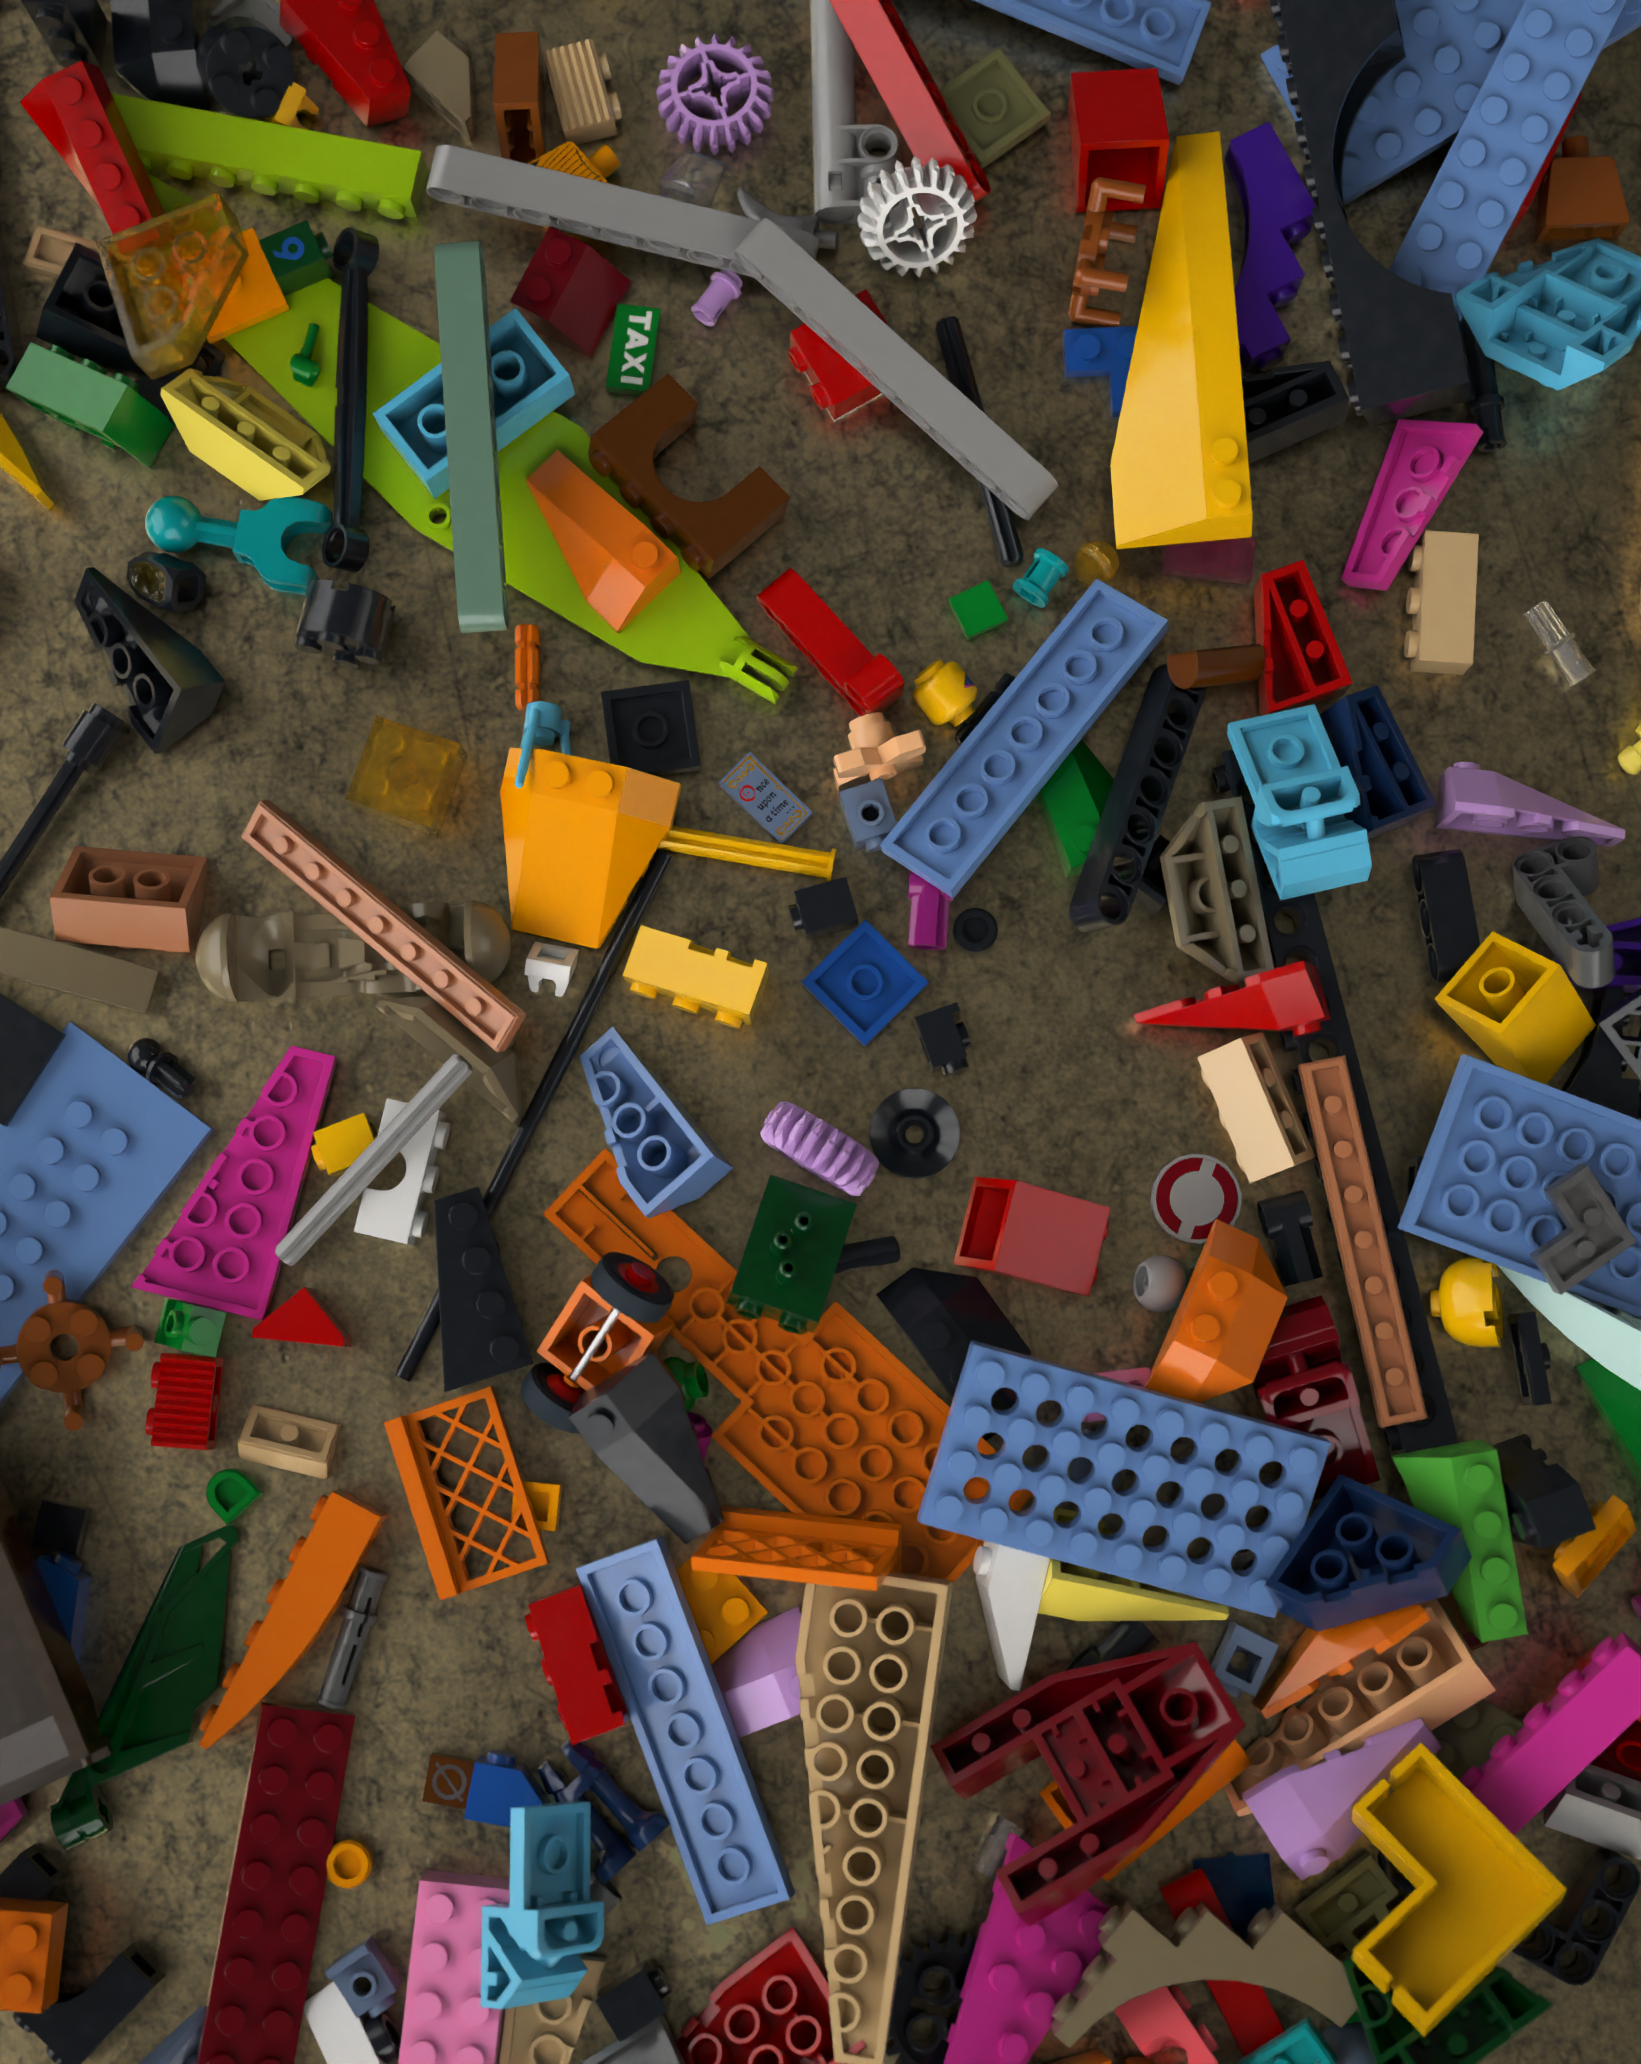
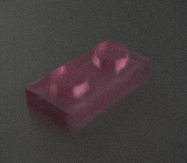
M1257 537L1165 545L1162 574L1249 585L1252 580Z

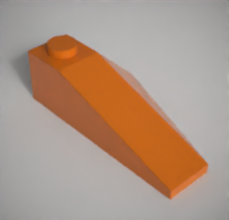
M558 450L526 479L587 604L617 633L628 625L681 573L678 557L640 520Z
M1415 1604L1318 1632L1307 1626L1254 1698L1252 1704L1265 1719H1268L1313 1693L1320 1685L1318 1678L1326 1674L1328 1677L1337 1674H1340V1676L1354 1669V1662L1359 1654L1372 1648L1378 1654L1384 1652L1428 1622L1430 1617L1420 1604Z

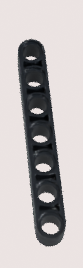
M1167 663L1155 668L1151 674L1070 903V919L1074 926L1084 933H1092L1120 925L1128 918L1208 686L1188 689L1178 688L1169 677Z

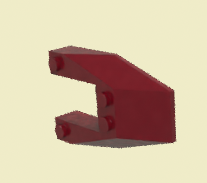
M1197 1642L1051 1674L932 1744L930 1747L950 1786L964 1800H967L1037 1757L1043 1756L1078 1822L995 1871L1017 1915L1029 1926H1032L1071 1903L1144 1844L1246 1725Z

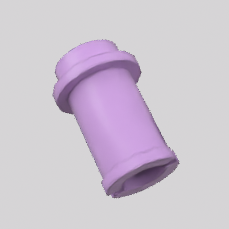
M721 269L720 272H714L711 275L712 283L691 308V311L694 312L693 315L701 323L710 327L714 326L716 320L730 301L738 299L741 295L740 288L743 283L734 272Z

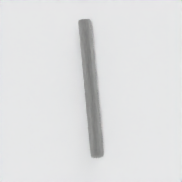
M457 1053L453 1054L282 1239L275 1250V1254L280 1260L289 1266L295 1265L470 1076L473 1069L464 1057Z

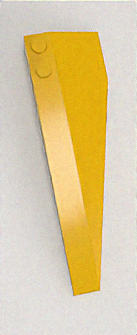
M1220 131L1176 136L1110 462L1116 549L1252 537V500Z

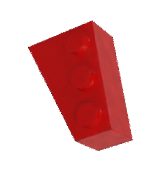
M280 0L279 25L288 35L292 34L306 50V57L314 66L318 64L332 81V87L367 127L408 116L411 88L374 0Z
M1304 559L1262 574L1253 589L1256 644L1264 646L1265 654L1264 670L1258 678L1259 715H1267L1312 704L1316 706L1343 696L1353 682Z
M581 1583L532 1601L528 1605L530 1614L525 1615V1622L534 1642L539 1640L544 1658L541 1659V1666L549 1686L553 1685L558 1700L557 1710L561 1722L568 1732L571 1745L626 1725L630 1715Z

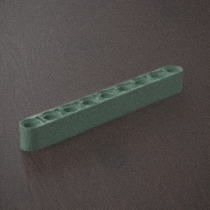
M480 240L440 243L434 245L458 620L462 634L503 631L509 628L484 253Z

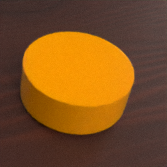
M345 1838L338 1841L332 1847V1851L327 1858L326 1867L329 1880L341 1888H354L362 1884L370 1875L374 1865V1857L370 1847L358 1838Z

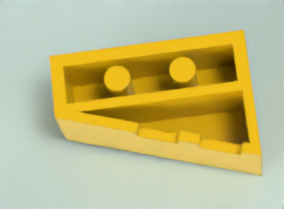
M641 925L622 976L625 982L631 984L630 991L635 994L655 999L657 993L673 998L672 1006L697 1014L699 1008L716 1013L715 1021L740 1029L742 1023L752 1026L770 974L768 963L755 959L754 963L751 964L731 957V952L720 948H716L713 951L693 944L692 940Z

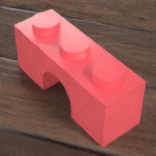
M1173 1984L1169 1988L1167 1986L1160 1987L1130 1999L1114 2009L1129 2035L1148 2060L1165 2048L1177 2047L1187 2052L1188 2064H1219L1213 2052L1220 2047L1203 2022L1196 2028L1185 2013L1192 2006L1177 1984Z

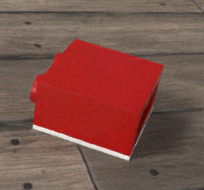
M867 289L855 295L888 325ZM805 323L790 331L788 356L799 374L805 372L812 386L809 389L820 410L827 409L834 421L883 394Z

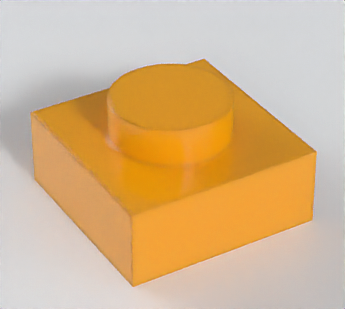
M524 1480L540 1530L557 1531L563 1484ZM513 1493L511 1521L519 1507L515 1493ZM522 1515L518 1524L527 1528Z

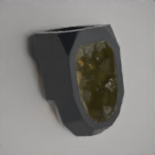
M146 551L128 562L126 577L129 586L139 598L158 608L172 612L195 609L204 596L206 575L193 562L178 559L167 553Z

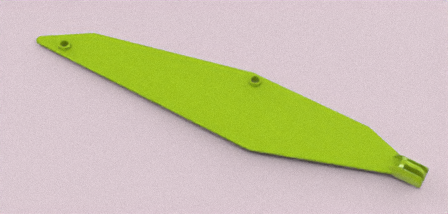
M147 173L175 234L156 243L155 247L169 284L191 305L173 261L241 233L245 229ZM181 215H188L184 221L177 222L178 217ZM326 278L284 296L290 310L227 336L224 339L334 448L335 407L337 406L336 368L342 286ZM368 302L367 400L363 478L415 530L453 552L450 490H446L434 499L383 434L373 415L374 412L441 363L440 344ZM315 323L320 326L311 359L320 363L321 369L315 384L312 387H308L294 380L290 361L294 354H300L309 324ZM552 411L498 451L506 584L640 663L728 677L773 704L777 703L780 696L769 686L784 691L789 681L779 671L786 675L794 676L798 667L752 640L701 575L686 564L681 556V550L670 539L665 540L654 531L650 519L639 507L635 509L623 499L619 487L608 476L606 478L602 477L595 471L588 456L590 437L581 426ZM556 450L561 452L640 520L678 557L681 573L619 633L587 604L526 482V479ZM436 515H447L444 522L440 524L433 523Z

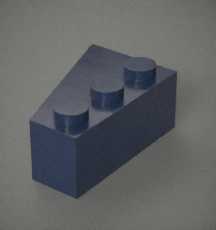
M1378 685L1347 695L1319 714L1340 766H1348L1360 795V805L1357 808H1353L1352 812L1344 813V817L1348 820H1353L1354 823L1367 829L1368 839L1404 826L1438 805Z

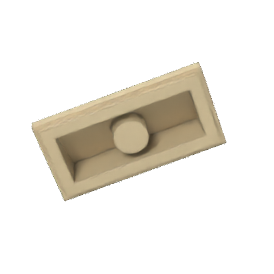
M252 1404L238 1441L239 1457L243 1460L327 1479L341 1425Z

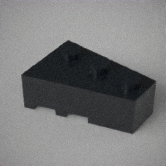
M1330 361L1275 367L1273 372L1245 375V371L1241 372L1249 464L1346 421L1349 397Z

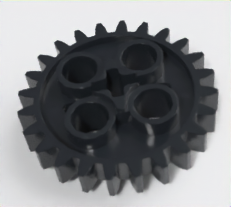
M946 1930L943 1943H938L934 1935L929 1932L927 1933L926 1948L921 1949L912 1940L909 1942L912 1956L909 1959L903 1955L900 1956V1968L898 1970L888 2038L892 2037V2039L887 2042L886 2047L887 2056L900 2053L895 2064H944L950 2044L947 2042L951 2024L956 2023L958 2014L951 2013L947 2020L937 2008L911 2005V1999L914 1997L924 1999L931 2004L943 2008H951L954 2001L959 2008L961 2007L963 1999L960 1997L974 1951V1939L970 1932L964 1933L960 1943L956 1942L955 1935L951 1930ZM934 1970L943 1971L945 1978L942 1987L934 1992L925 1991L923 1981L926 1975ZM922 2018L931 2019L933 2021L931 2033L923 2039L912 2038L911 2029L913 2025Z

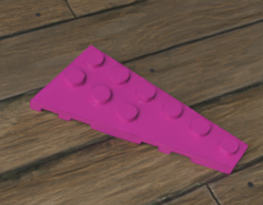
M291 1045L261 1090L262 1094L247 1117H243L235 1129V1135L223 1153L220 1152L182 1209L181 1216L167 1237L162 1239L154 1251L156 1254L144 1272L138 1275L131 1288L262 1321L268 1316L283 1262L275 1254L276 1246L292 1229L312 1156L311 1146L315 1145L316 1141L313 1132L319 1130L338 1061L337 1057Z
M1009 1832L1004 1847L1007 1849L1003 1866L1033 1848L1016 1834ZM996 1875L992 1887L994 1896L987 1920L981 1924L960 1994L963 2000L956 2023L951 2024L947 2042L950 2044L944 2064H1027L1055 2019L1051 2015L1053 2009L1064 1995L1074 1992L1086 1968L1101 1950L1102 1945L1097 1936L1102 1930L1098 1926L1110 1908L1086 1890L1071 1903L1029 1926L1017 1915Z

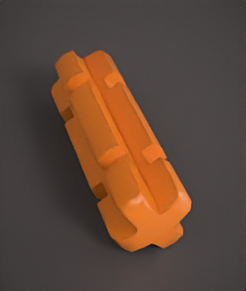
M520 624L515 628L516 646H519V648L515 649V684L519 687V689L515 690V705L520 711H526L528 703L540 701V692L537 689L540 686V651L537 648L540 645V630L535 624Z

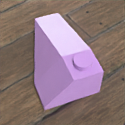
M1418 1718L1369 1736L1365 1740L1363 1748L1350 1753L1341 1754L1338 1748L1323 1754L1325 1762L1300 1771L1297 1764L1283 1768L1242 1793V1796L1282 1860L1303 1881L1309 1876L1323 1872L1330 1863L1342 1857L1363 1834L1351 1821L1352 1807L1383 1778L1389 1783L1390 1771L1420 1743L1433 1755L1442 1746L1423 1720ZM1391 1788L1389 1791V1796L1394 1792Z

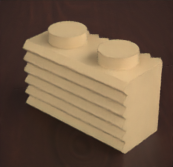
M593 39L543 51L545 67L565 141H572L575 145H580L617 135L615 120L622 119V114L616 92L607 94L604 81L611 79V74L605 52L596 53Z

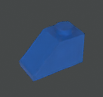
M489 1750L488 1756L480 1755L474 1763L464 1819L510 1828L511 1807L552 1804V1802L525 1763L515 1762V1754Z

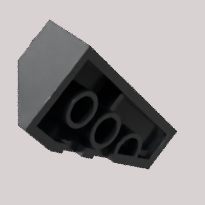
M655 1349L581 1394L568 1418L594 1453L685 1544H688L721 1524L724 1516L709 1470L704 1466L697 1444L699 1439L695 1427L691 1426L685 1408L686 1399L682 1387Z

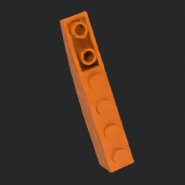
M341 1489L331 1491L329 1497L324 1494L320 1497L310 1516V1519L315 1522L307 1538L301 1536L297 1540L288 1557V1561L293 1563L291 1570L285 1580L278 1578L268 1594L266 1603L271 1605L270 1610L263 1622L258 1619L255 1621L245 1638L244 1645L249 1647L242 1663L240 1664L235 1661L223 1680L221 1687L227 1689L220 1705L212 1704L200 1724L199 1729L205 1733L199 1746L208 1749L218 1743L250 1715L291 1673L321 1635L345 1598L358 1573L359 1566L363 1564L388 1514Z

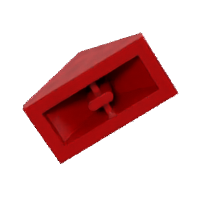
M303 1287L252 1330V1338L351 1347L352 1344L350 1334L315 1290L308 1287Z

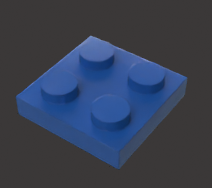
M866 919L801 981L802 985L864 1047L929 984Z

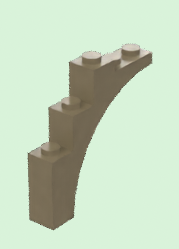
M1127 1900L1121 1908L1117 1905L1113 1906L1098 1926L1102 1931L1097 1937L1102 1947L1109 1952L1105 1958L1101 1955L1097 1956L1086 1968L1082 1976L1085 1982L1073 1996L1069 1992L1057 2003L1051 2014L1055 2018L1051 2026L1054 2035L1070 2048L1096 2021L1128 2000L1163 1986L1196 1980L1242 1981L1276 1989L1311 2005L1341 2028L1356 2011L1357 2007L1342 1965L1343 1961L1276 1903H1274L1269 1911L1263 1908L1253 1917L1247 1928L1250 1934L1244 1939L1201 1901L1195 1910L1190 1906L1178 1917L1173 1926V1930L1176 1933L1171 1938Z

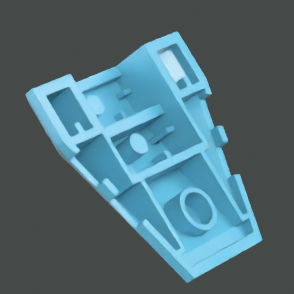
M1596 238L1553 252L1550 261L1533 266L1531 260L1519 263L1516 272L1499 277L1496 271L1485 274L1482 280L1477 279L1457 292L1455 301L1485 356L1503 364L1508 369L1516 370L1539 381L1543 386L1559 391L1605 370L1632 349L1641 332V257L1600 238Z

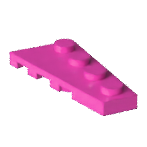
M1398 419L1341 577L1344 583L1349 587L1388 590L1482 436L1483 431L1477 424Z

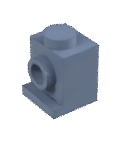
M1230 1620L1226 1627L1227 1631L1210 1666L1227 1693L1237 1698H1240L1243 1691L1256 1696L1279 1645ZM1237 1652H1242L1246 1656V1664L1240 1669H1235L1231 1665V1658Z
M373 1935L338 1957L324 1971L329 1980L332 1978L356 2018L367 2011L374 2018L396 2002L392 1994L402 1984L401 1979ZM358 1977L368 1978L372 1984L371 1990L363 1992L356 1979Z

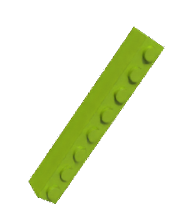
M111 93L146 172L150 168L162 170L175 178L190 180L194 176L209 179L213 184L226 188L234 187V184L251 187L254 191L269 196L276 195L277 192L293 195L298 200L306 203H318L319 200L333 202L349 211H360L361 208L376 210L381 215L391 219H402L404 216L417 218L428 171L422 151Z

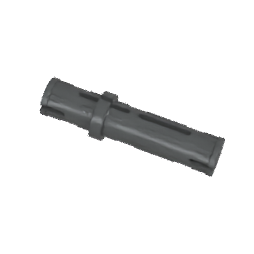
M359 1566V1572L349 1603L344 1604L340 1615L344 1618L319 1695L316 1698V1701L324 1706L345 1709L348 1693L370 1626L375 1625L379 1615L375 1613L388 1573L374 1567Z

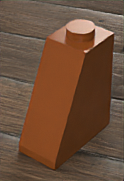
M539 31L495 33L493 105L501 157L526 164L547 153L544 66Z

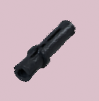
M1464 320L1461 323V329L1476 398L1469 401V412L1474 415L1475 424L1483 431L1477 444L1478 450L1491 452L1495 451L1494 443H1497L1498 449H1502L1507 445L1501 410L1505 407L1504 397L1498 393L1494 360L1484 355L1467 321Z

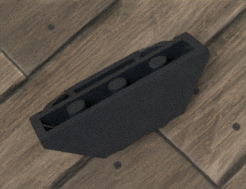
M110 0L116 73L146 100L210 111L208 90L202 83L196 66L197 47L204 34L202 0Z
M911 1268L876 1294L952 1400L971 1340L1031 1356L1029 1347L977 1277ZM1010 1388L998 1389L992 1395L991 1406L1001 1411L1011 1408L1016 1401V1392ZM989 1432L981 1437L987 1441L997 1433Z

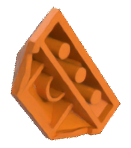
M1216 1219L1144 1388L1200 1403L1253 1383L1288 1299L1259 1238Z

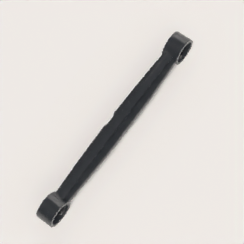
M348 227L339 234L333 249V264L343 274L336 368L337 406L335 407L334 525L329 528L325 535L322 557L328 567L356 573L364 566L369 554V538L364 530L359 529L367 400L368 276L373 272L378 261L379 242L371 234Z

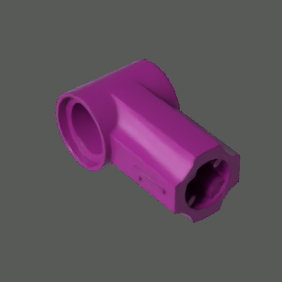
M910 871L908 899L911 900L908 947L919 950H946L949 930V902H953V898Z

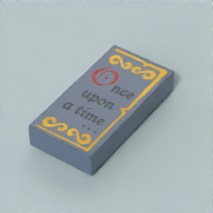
M750 751L718 782L719 786L779 844L784 845L813 816V812Z

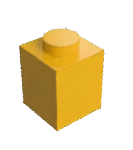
M363 1112L313 1132L317 1144L311 1146V1151L319 1170L323 1171L326 1169L328 1175L337 1178L353 1164L377 1138L378 1132L372 1116Z

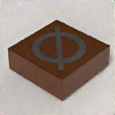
M433 1752L430 1756L422 1802L466 1809L476 1760Z

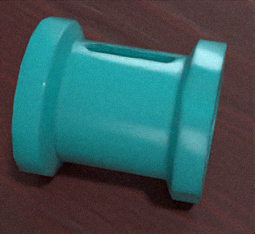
M1038 548L1034 553L1033 563L1023 578H1017L1012 587L1021 598L1030 604L1044 608L1049 602L1048 594L1058 579L1066 576L1069 567L1052 552Z

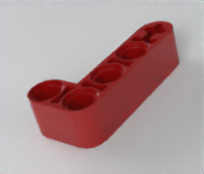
M788 568L756 596L757 602L770 619L859 716L884 712L904 694V679L894 665L880 653L873 656L792 568Z

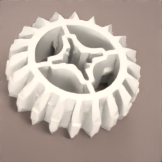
M915 156L911 162V167L904 168L903 164L897 160L895 164L896 172L889 174L881 169L879 174L881 184L868 182L867 191L869 196L861 197L860 208L862 212L858 214L857 221L861 229L862 243L868 247L869 255L874 261L880 259L881 265L886 271L896 266L897 273L903 277L909 268H913L914 274L920 278L923 268L930 267L937 274L939 269L938 263L944 260L953 266L954 257L952 252L965 253L966 243L964 239L973 238L974 228L972 223L976 222L977 213L973 206L975 200L972 191L967 188L966 181L961 174L955 176L954 170L949 164L939 169L938 162L933 157L925 167L921 165L920 159ZM900 201V203L898 204V206H896L895 208L891 209L897 202ZM913 207L916 208L918 216H921V228L918 227L916 219H913Z

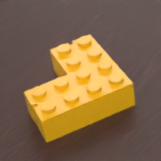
M1420 1743L1390 1771L1389 1783L1383 1778L1352 1807L1351 1821L1416 1888L1353 1949L1352 1960L1383 1994L1390 1988L1394 1990L1391 2002L1424 2037L1563 1900L1567 1889ZM1391 1788L1394 1792L1389 1796V1791Z

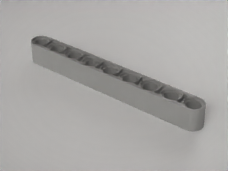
M439 145L435 149L426 192L439 201L548 228L550 226L557 230L753 277L737 261L733 251L757 226L760 220L452 145ZM777 225L816 260L819 239L816 236L805 231Z
M763 218L733 251L735 258L743 268L1018 516L1029 520L1056 490L1058 483L1046 468L775 223L767 218Z

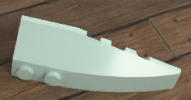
M1498 1265L1529 1302L1568 1339L1606 1369L1641 1391V1317L1570 1291H1566L1562 1295L1553 1292L1550 1285L1546 1282Z

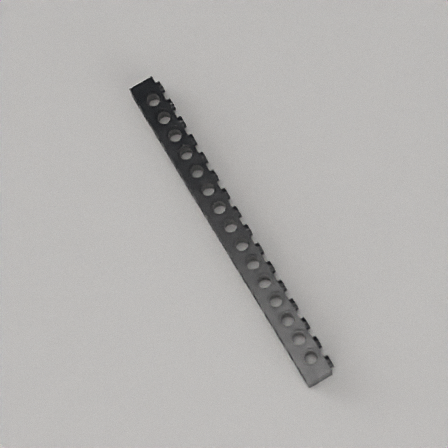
M1233 750L1221 752L1216 760V767H1212V779L1216 792L1224 793L1225 799L1240 797L1241 787L1247 785ZM1242 798L1274 969L1286 966V960L1289 956H1297L1303 961L1316 966L1331 1016L1330 1020L1320 1022L1322 1030L1295 1037L1293 1030L1287 1032L1279 1031L1282 1047L1285 1052L1291 1051L1295 1069L1290 1070L1294 1092L1297 1096H1303L1307 1111L1301 1115L1303 1129L1308 1140L1314 1139L1298 1065L1313 1062L1309 1056V1047L1311 1043L1318 1042L1326 1046L1329 1051V1058L1343 1055L1346 1057L1427 1413L1426 1419L1382 1427L1384 1440L1389 1452L1395 1451L1396 1454L1457 1444L1459 1440L1404 1231L1398 1229L1400 1216L1314 893L1280 901L1277 891L1266 886L1263 874L1265 871H1268L1259 845L1252 838L1251 824L1255 804H1250ZM1278 913L1290 915L1295 922L1294 933L1285 934L1279 931L1275 925V915ZM1315 1157L1313 1158L1315 1175L1318 1182L1322 1184L1324 1181L1319 1159ZM1326 1201L1324 1203L1326 1217L1330 1227L1334 1228L1329 1203ZM1336 1246L1338 1263L1344 1273L1339 1248ZM1347 1292L1350 1309H1351L1352 1314H1353L1352 1305H1351V1301H1350V1297H1349V1292Z

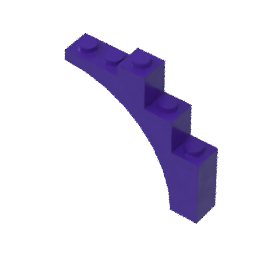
M1269 121L1230 140L1224 159L1238 191L1244 220V254L1234 292L1240 363L1245 374L1257 368L1261 372L1267 371L1284 359L1283 355L1291 338L1274 307H1281L1298 295L1297 292L1305 273L1288 244L1302 240L1311 232L1314 223L1312 208L1317 207Z

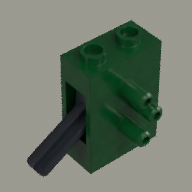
M770 1174L726 1304L735 1306L734 1311L750 1319L758 1320L761 1316L779 1321L778 1326L785 1331L794 1334H804L805 1331L813 1333L819 1323L834 1274L896 1263L900 1260L899 1244L894 1236L844 1244L857 1204Z

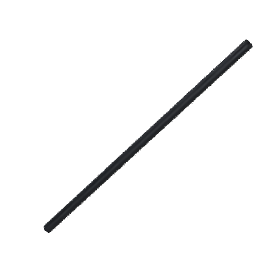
M656 851L482 1198L490 1222L673 859L670 854L664 851ZM438 1287L394 1375L408 1382H411L440 1324Z

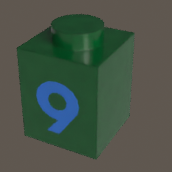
M307 220L259 240L260 246L284 296L333 276L326 260L333 257V254L324 234L320 232L314 235Z

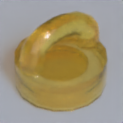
M1095 540L1084 543L1075 556L1073 565L1075 575L1086 586H1091L1096 578L1108 584L1116 575L1119 560L1114 548L1106 542Z

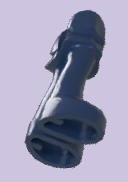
M569 1739L561 1745L565 1756L580 1773L571 1783L563 1772L549 1759H546L538 1768L547 1794L554 1795L556 1803L590 1802L585 1794L591 1789L621 1823L630 1841L639 1852L669 1825L668 1819L659 1811L646 1812L637 1806L616 1785L605 1770L606 1765L594 1758L595 1752L581 1742L571 1745ZM590 1802V1839L599 1853L594 1871L604 1884L620 1871L637 1852L627 1840L615 1831Z

